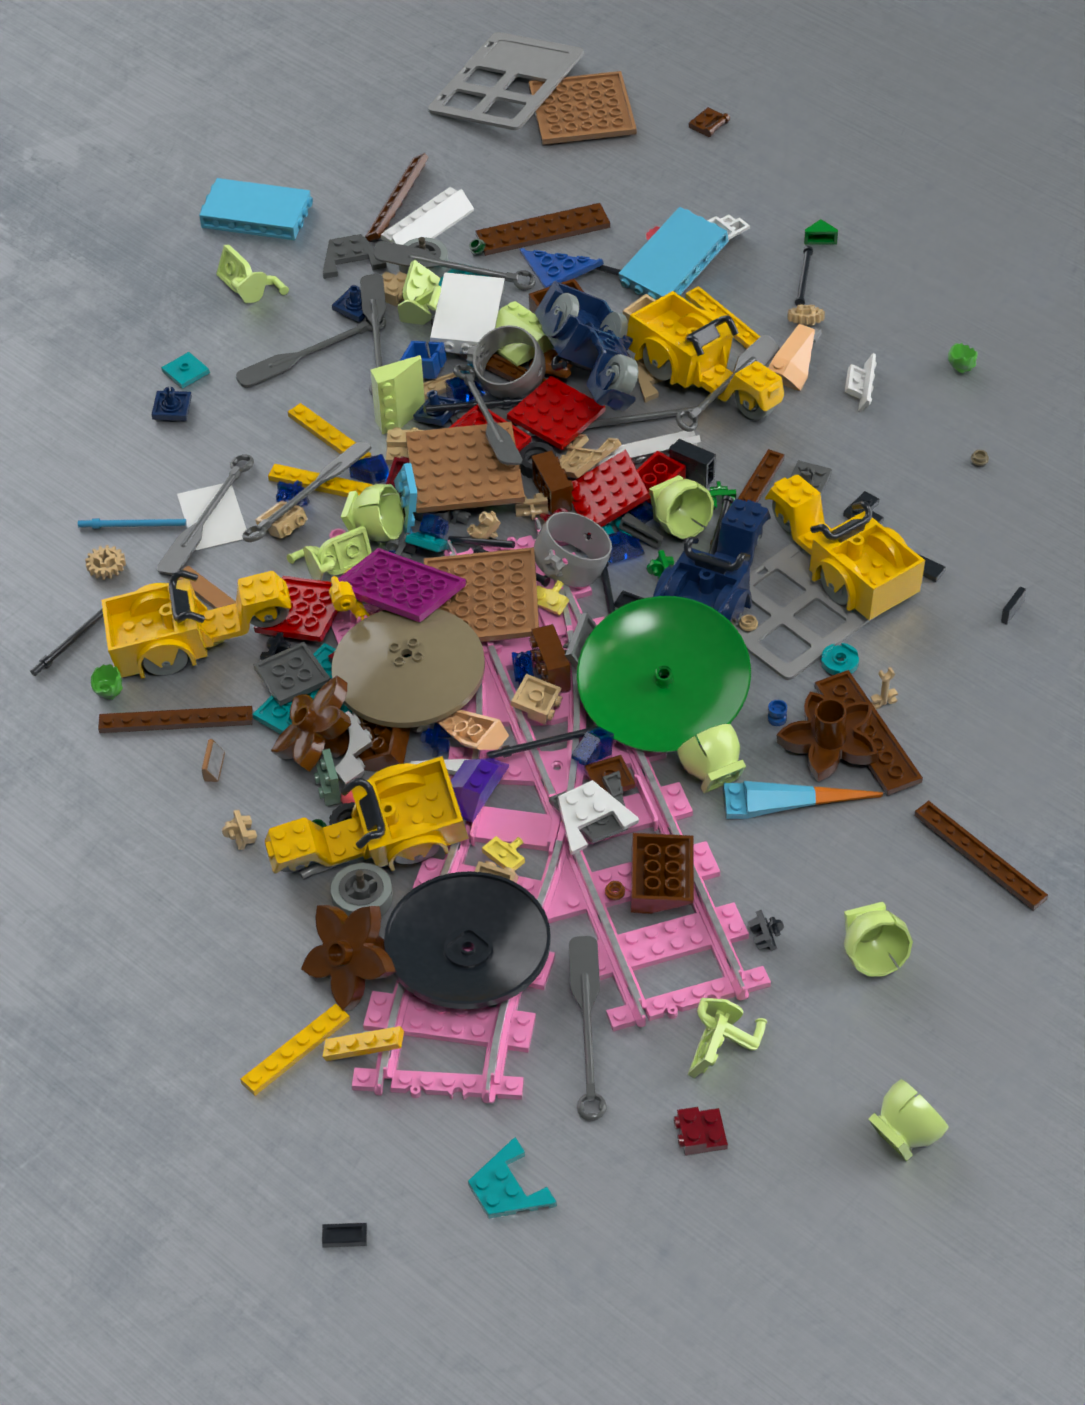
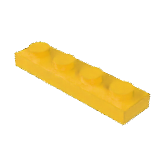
M401 1026L325 1039L322 1057L326 1061L401 1049L404 1030Z

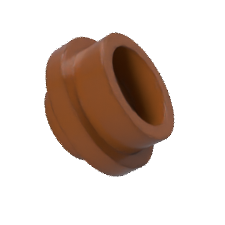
M611 881L605 888V895L611 900H619L625 895V887L619 881Z

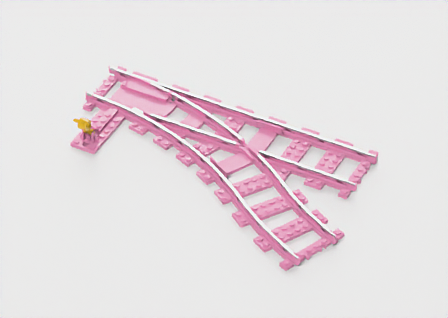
M535 518V528L539 534L542 525L539 519ZM531 535L521 537L517 541L514 537H508L507 541H515L514 548L482 547L489 552L532 548L536 539L533 540ZM447 540V550L444 551V556L473 554L474 551L472 548H469L468 551L456 553L451 541ZM555 540L559 546L569 545L566 542ZM550 549L551 554L555 555V551ZM563 558V562L568 564L567 559ZM536 564V573L545 576L546 574ZM333 576L331 578L332 586L329 589V595L334 608L339 612L331 624V629L338 645L345 634L357 623L385 609L371 604L363 605L361 600L356 601L350 583L339 582L338 578ZM550 578V583L547 587L542 586L537 581V586L552 589L557 581ZM590 585L586 587L562 586L559 594L566 596L569 602L560 616L538 607L539 627L554 624L562 646L571 641L579 618L583 614L577 599L592 595ZM604 616L595 618L593 621L598 625L604 619ZM530 637L481 642L485 658L483 680L475 695L460 710L500 719L504 727H510L517 745L536 740L531 726L555 725L568 721V733L586 729V716L589 715L579 695L577 670L571 663V690L560 693V696L563 698L560 706H555L553 709L555 710L553 719L551 721L547 720L546 724H542L527 718V712L510 706L516 690L508 670L535 668L536 662L532 661L530 657V650H532L529 642ZM610 736L587 743L586 737L567 741V748L556 751H541L540 748L514 753L506 758H503V756L493 758L509 764V768L498 784L534 786L545 814L483 806L473 823L463 819L469 839L461 841L459 851L458 846L460 842L448 846L449 853L445 855L444 860L433 857L424 860L413 885L414 889L430 879L449 873L474 872L475 866L464 864L470 843L472 846H475V842L488 843L495 836L509 844L517 837H520L523 844L519 848L548 851L549 856L541 881L518 876L517 884L528 890L538 900L546 913L549 923L587 913L597 937L599 978L603 980L613 977L624 1003L623 1006L606 1010V1015L613 1032L635 1026L636 1024L638 1027L646 1026V1017L643 1009L649 1021L663 1018L665 1013H667L670 1019H675L678 1016V1010L684 1012L698 1008L701 998L729 999L736 996L737 1000H745L749 997L750 992L771 987V981L764 966L744 971L732 946L734 942L749 938V933L735 902L715 907L704 884V880L720 876V869L707 841L694 844V903L691 905L695 913L617 934L607 907L631 901V862L591 872L583 850L573 855L570 854L564 822L562 821L561 814L550 804L549 797L565 791L568 792L583 785V780L588 779L584 771V765L622 755L627 767L631 768L634 774L635 786L639 793L623 797L625 807L639 818V823L629 827L628 830L600 841L654 827V831L658 829L660 834H670L669 827L672 835H682L676 820L693 816V810L680 782L662 787L659 784L650 762L666 758V752H649L635 749L614 740ZM450 747L448 759L487 758L486 752L493 750ZM449 774L450 780H452L454 775ZM584 837L588 844H592L588 839ZM619 881L625 887L623 898L611 900L605 895V888L609 882ZM465 947L463 950L468 952L472 951L473 948ZM709 949L712 950L723 975L722 978L648 999L644 998L633 971ZM549 951L544 968L528 987L540 990L545 989L555 960L554 952ZM397 980L393 994L372 991L363 1024L364 1030L374 1031L401 1026L404 1030L403 1037L405 1035L487 1047L483 1074L397 1070L401 1049L391 1050V1056L390 1050L378 1053L376 1069L354 1068L352 1090L374 1091L376 1095L382 1096L384 1078L392 1080L390 1089L392 1093H407L410 1090L411 1097L419 1098L421 1091H423L427 1095L449 1096L450 1099H453L455 1092L463 1093V1100L468 1097H481L484 1103H494L496 1096L499 1099L522 1100L524 1077L504 1076L508 1050L529 1053L536 1013L517 1011L522 992L497 1004L496 1008L454 1009L438 1006L419 997H414V994L409 992Z

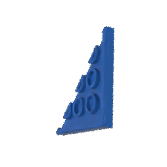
M520 249V253L544 288L550 287L554 281L562 283L574 279L604 264L600 258L595 260L585 256L577 255V257H572L562 253L550 254L546 253V251Z

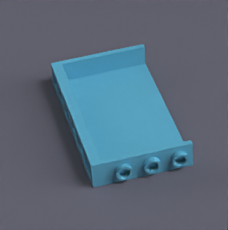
M217 178L211 186L210 193L206 196L205 204L201 207L199 215L201 228L295 240L300 228L303 227L304 218L308 216L309 207H312L313 198L310 196V190Z
M679 207L619 272L621 285L632 289L638 295L644 296L647 294L655 300L672 291L681 295L729 242L727 230L705 220L702 216L693 214L688 209L685 210Z

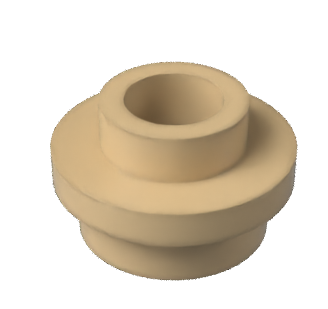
M744 615L739 622V626L742 630L750 632L758 627V621L753 615Z

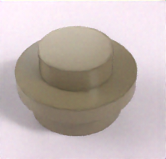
M976 450L971 455V462L977 466L986 465L989 461V456L984 450Z

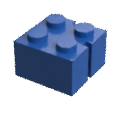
M411 341L400 361L420 355L422 358L423 378L436 379L447 361L444 342L428 343L431 356L429 358L426 341Z

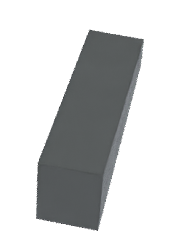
M628 512L621 519L618 527L657 549L661 546L664 539L662 535Z

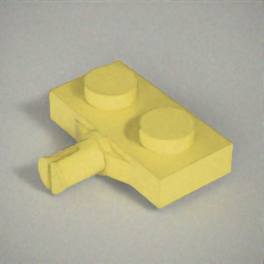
M557 580L552 589L537 586L538 607L560 616L569 602L566 596L559 594L564 583Z
M495 836L482 847V853L502 868L509 867L516 871L525 863V858L516 850L523 844L520 837H517L509 844Z

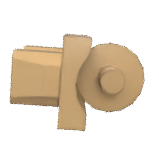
M543 493L535 494L533 499H527L525 496V502L515 503L516 517L531 516V520L535 521V515H540L541 513L548 514L547 497H544Z
M483 511L478 518L480 524L478 526L472 524L467 528V532L472 538L489 539L492 537L496 539L498 537L496 530L501 522L493 511L490 513Z
M234 810V818L225 823V826L222 828V834L231 840L235 839L238 850H244L246 844L255 843L257 834L255 830H246L250 829L252 825L250 815L241 816L240 810Z

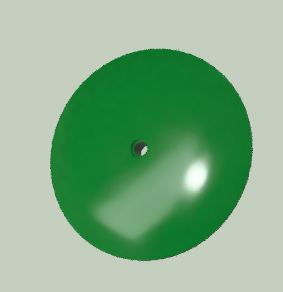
M676 596L648 597L628 603L613 611L593 629L581 650L577 666L579 695L586 712L593 722L614 740L626 746L649 752H675L683 743L694 736L699 745H701L697 734L722 724H731L737 717L746 701L751 682L750 656L742 636L734 625L712 607L692 599ZM663 675L668 676L665 679L660 678Z

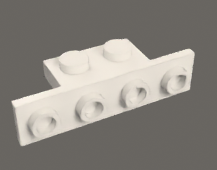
M875 353L864 363V370L853 364L848 367L845 392L860 399L859 412H862L865 407H869L872 402L871 393L874 388L872 383L875 378L874 369L877 365Z

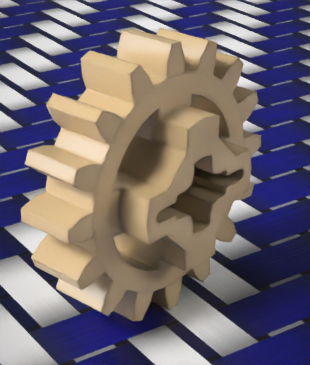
M811 304L798 305L797 308L788 310V320L797 323V325L813 326L815 322L821 323L825 319V311L819 309V307L815 308V305Z
M106 545L105 548L99 546V550L92 549L93 554L88 553V558H85L87 571H89L91 576L95 574L96 579L102 576L103 580H105L106 576L112 579L113 574L118 576V571H124L123 566H126L125 555L121 549L116 550V546L109 548V545Z

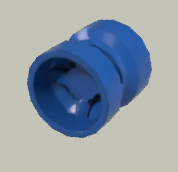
M773 700L769 703V724L772 726H782L786 723V702L783 700Z

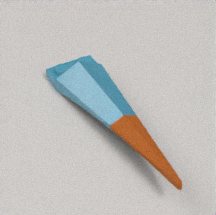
M752 781L723 784L726 819H749L799 807L883 796V792Z

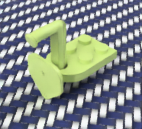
M224 245L216 275L235 293H238L245 303L259 301L263 296L266 285H275L282 295H286L289 292V288L276 276H267L264 272H252L249 263L230 245Z
M416 260L410 263L403 287L404 301L398 305V313L401 322L424 325L432 318V314L428 310L435 311L437 309L436 306L441 293V286H439L440 277Z
M360 526L327 540L320 548L317 546H305L301 550L287 554L286 557L291 564L305 557L313 580L322 581L325 572L331 575L342 574L347 569L358 564L371 554L372 551L366 528Z
M701 998L697 1014L706 1026V1029L700 1039L687 1075L696 1078L699 1074H704L710 1065L713 1066L718 1058L716 1052L721 1047L724 1037L748 1050H757L761 1043L767 1020L764 1018L755 1020L756 1028L752 1036L733 1026L744 1013L741 1007L726 999Z

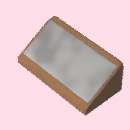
M213 739L208 740L202 765L203 779L208 782L219 781L225 756L224 750Z

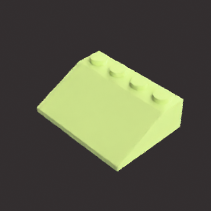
M511 302L498 311L495 328L508 325L521 327L537 340L543 353L554 348L548 336L544 334L542 325L536 315L518 302ZM523 343L509 344L496 351L515 366H519L535 357V348Z
M420 355L370 370L375 422L382 434L388 433V430H392L395 427H403L414 418L415 412L425 403L422 358Z

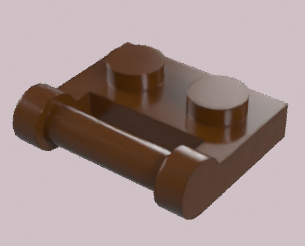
M707 107L689 122V128L707 137H711L714 131L723 124H727L731 118L727 113L722 114Z

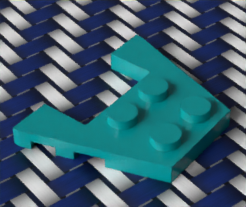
M516 1137L507 1143L468 1180V1186L489 1219L514 1215L518 1211L529 1210L531 1212L537 1211L541 1207L548 1206L549 1208H554L557 1206V1201L548 1187L526 1196L507 1166L525 1157V1151Z

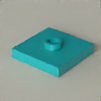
M190 352L161 367L162 372L181 389L210 373L209 368Z
M422 532L406 535V543L435 552L447 549V540L435 537V535Z

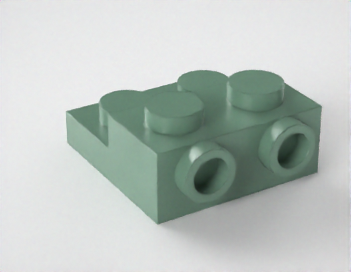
M330 749L322 750L323 758L320 759V764H316L317 772L314 773V779L316 784H320L318 788L320 799H324L325 805L329 806L341 803L338 776Z

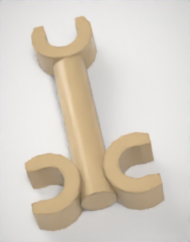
M891 667L888 668V672L885 674L882 670L878 673L882 680L881 695L875 694L870 697L875 709L886 705L887 702L889 704L897 702L895 697L898 695L895 688L889 690L890 680L895 676Z

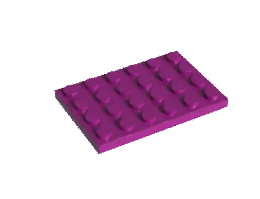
M377 548L338 578L339 582L350 583L356 599L417 622L424 620L466 586V579L380 548Z

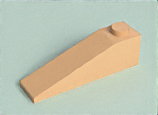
M799 324L770 363L768 368L782 377L784 386L801 391L809 374L808 370L815 329Z
M458 710L449 717L436 722L462 745L477 750H498L509 737L500 719L464 710Z

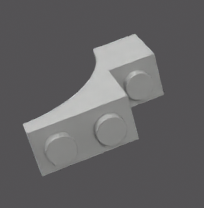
M349 711L346 712L351 720V725L347 728L350 737L349 747L342 761L335 767L338 779L344 786L352 779L365 775L364 763L359 757L357 759L355 757L372 746L371 734L367 729L363 730L361 728L359 718L355 714L351 715Z

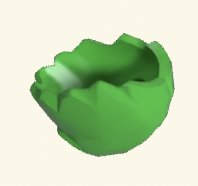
M955 343L950 348L948 361L958 372L964 374L976 366L978 352L974 348H969V345H963V343Z
M103 664L101 667L95 668L91 676V687L98 696L113 700L120 694L123 689L122 677L116 666Z

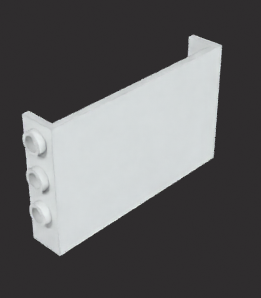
M444 272L430 342H444L445 352L467 354L469 347H472V345L476 346L485 334L495 329L502 293L504 294L505 278Z

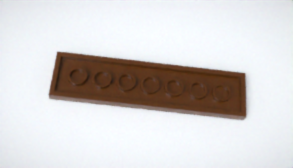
M601 203L483 228L475 230L476 237L485 242L483 253L487 256L610 228V221Z
M849 670L816 681L814 684L819 694L828 699L839 700L844 705L855 702H870ZM872 705L871 723L864 733L874 742L878 753V761L867 764L868 768L887 796L922 783L923 777Z

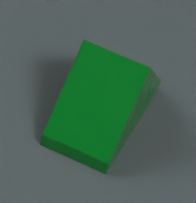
M822 219L805 229L804 245H837L838 229Z

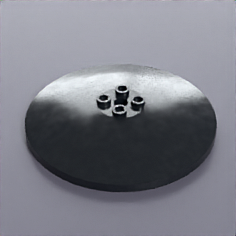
M472 871L441 875L412 889L398 902L391 912L384 934L385 952H387L396 970L393 975L400 984L424 1001L454 1009L488 1007L518 995L541 973L548 959L551 944L550 925L546 913L538 900L528 890L502 876ZM465 947H472V948H473L472 951H468V952H467V951H464L463 949H464Z

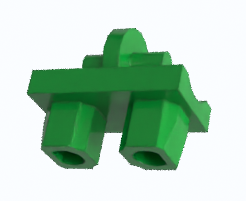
M720 481L716 482V487H710L709 492L714 501L713 511L717 510V503L722 502L723 496H730L735 500L737 495L736 489L728 490V486H721Z
M659 550L657 559L650 560L646 569L649 574L657 576L659 580L661 574L669 565L674 566L673 557L666 556L664 550Z

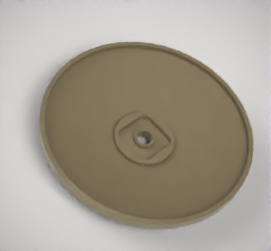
M438 608L421 622L400 616L388 610L375 613L357 623L345 634L338 644L332 659V678L338 675L348 683L347 694L343 702L345 706L369 722L396 728L428 725L456 713L475 695L481 685L485 672L484 650L475 631L459 617ZM405 654H411L410 657H403Z

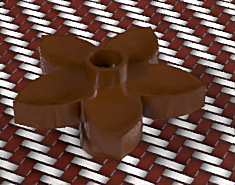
M337 675L322 686L314 699L307 694L295 696L290 708L292 724L280 734L271 752L281 759L294 758L295 762L309 772L318 762L322 750L330 749L331 755L334 758L343 755L349 747L350 737L347 728L351 725V720L340 708L347 694L348 683Z
M810 691L804 704L805 721L790 723L776 734L777 744L784 749L794 753H809V769L818 782L828 778L836 771L840 759L857 765H867L878 761L876 746L872 739L864 733L872 719L871 702H855L844 705L839 700L828 699L821 694Z
M317 905L315 916L316 929L323 944L314 947L308 953L301 970L315 978L331 977V990L336 1003L343 1011L354 1010L364 994L365 979H382L396 972L391 958L385 952L384 939L379 936L381 928L380 906L361 907L348 916L338 907Z

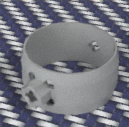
M508 325L495 328L485 334L476 346L472 345V347H469L467 352V362L474 365L476 376L482 386L498 399L505 397L514 399L528 396L541 384L545 375L546 363L544 353L537 340L521 327ZM513 343H523L535 348L533 363L529 370L520 378L508 383H493L484 379L486 364L498 349Z
M559 512L550 516L542 526L534 543L535 562L541 571L551 579L559 580L564 585L572 587H586L593 584L604 570L612 550L611 540L601 526L585 516L572 512ZM591 533L592 539L588 540L586 534ZM555 540L577 547L590 559L571 554L559 546ZM550 549L555 551V555L551 554ZM562 559H567L568 564H565Z

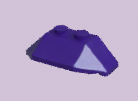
M493 758L464 760L451 780L464 820L473 823L509 768V764Z

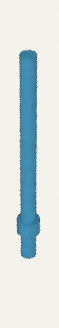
M92 518V520H78V528L92 527V529H100L101 527L187 525L186 519L100 520V518Z

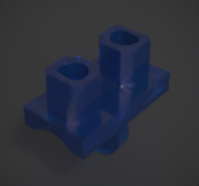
M296 480L294 484H288L279 481L277 484L276 501L286 502V500L294 498L305 489L302 487V482ZM308 496L296 505L300 507L302 505L308 506L310 503Z
M531 651L512 652L515 682H518L520 685L526 674L534 677Z
M436 722L433 730L428 728L427 731H423L420 734V740L424 743V746H430L433 749L432 757L435 758L439 756V752H449L450 741L449 739H442V737H452Z

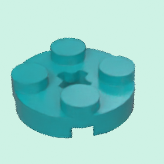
M841 643V645L837 646L831 644L822 652L821 667L832 675L847 670L852 674L859 666L858 651L849 644Z

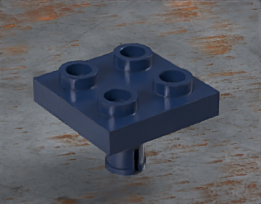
M356 285L350 286L332 304V310L360 322L365 315L362 311L361 290H359V287Z
M166 387L164 391H157L151 414L152 420L187 421L192 399L191 392L175 391L173 387H171V391L169 387Z
M431 390L426 394L428 400L415 412L413 417L415 421L443 426L457 410L424 413L423 407L427 405L461 403L459 399L438 396L436 390Z

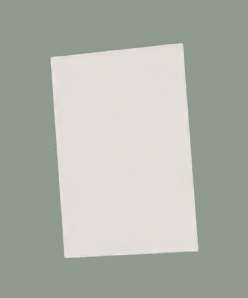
M224 483L177 494L184 518L187 521V528L198 521ZM232 485L204 523L202 539L195 550L243 540L242 535L246 530V526Z

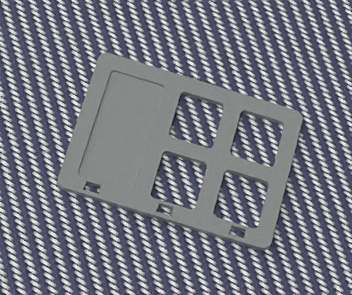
M493 33L431 102L428 110L432 114L510 130H519L584 55V50L580 47L507 33ZM476 69L504 74L494 87L465 82ZM516 77L545 82L534 95L506 91V88ZM456 92L484 97L472 111L444 106ZM496 100L525 105L514 119L485 114Z
M795 541L750 572L752 603L769 615L770 618L749 633H745L737 627L748 652L785 680L794 679L822 658V652L827 646L831 644L839 645L871 621L855 608L848 611L847 604L840 605L834 602L824 590L821 578L815 582L812 581V572L809 570L811 555ZM763 569H765V571H767L765 574H763L762 576L758 574ZM777 571L805 592L785 607H780L754 588V586ZM814 601H819L846 622L826 637H820L794 616ZM779 627H785L811 647L789 664L783 662L759 643Z

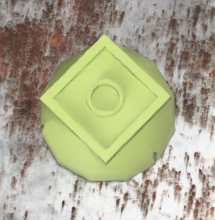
M678 475L649 488L654 520L667 533L681 539L690 536L695 537L704 528L693 520L707 527L713 516L714 501L709 490L695 481L683 479V477Z
M375 484L366 487L360 495L356 491H350L341 514V519L348 531L364 526L368 539L371 541L388 542L389 540L398 539L403 531L404 512L397 490L391 484Z
M730 724L712 727L697 734L702 747H700L694 736L683 743L677 750L680 762L688 774L702 780L701 789L704 794L722 787L724 783H732L738 780L746 767L743 759L738 761L740 744L737 734Z
M884 902L844 911L846 930L844 947L852 966L869 977L886 976L898 970L889 956L891 954L901 968L909 958L913 944L905 922L893 913L886 911Z
M900 1079L892 1085L884 1096L881 1115L877 1116L874 1113L869 1118V1121L876 1132L908 1161L913 1156L911 1153L912 1148L932 1145L942 1138L949 1129V1126L920 1094L916 1096L918 1092L913 1087Z

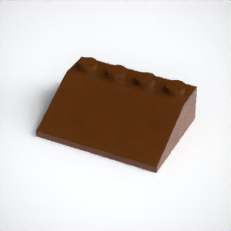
M356 715L361 722L359 724L363 730L367 729L372 736V746L355 757L356 759L359 757L364 763V771L378 772L393 765L404 764L411 727L396 728L382 726Z
M633 833L631 848V913L652 914L693 904L694 836Z

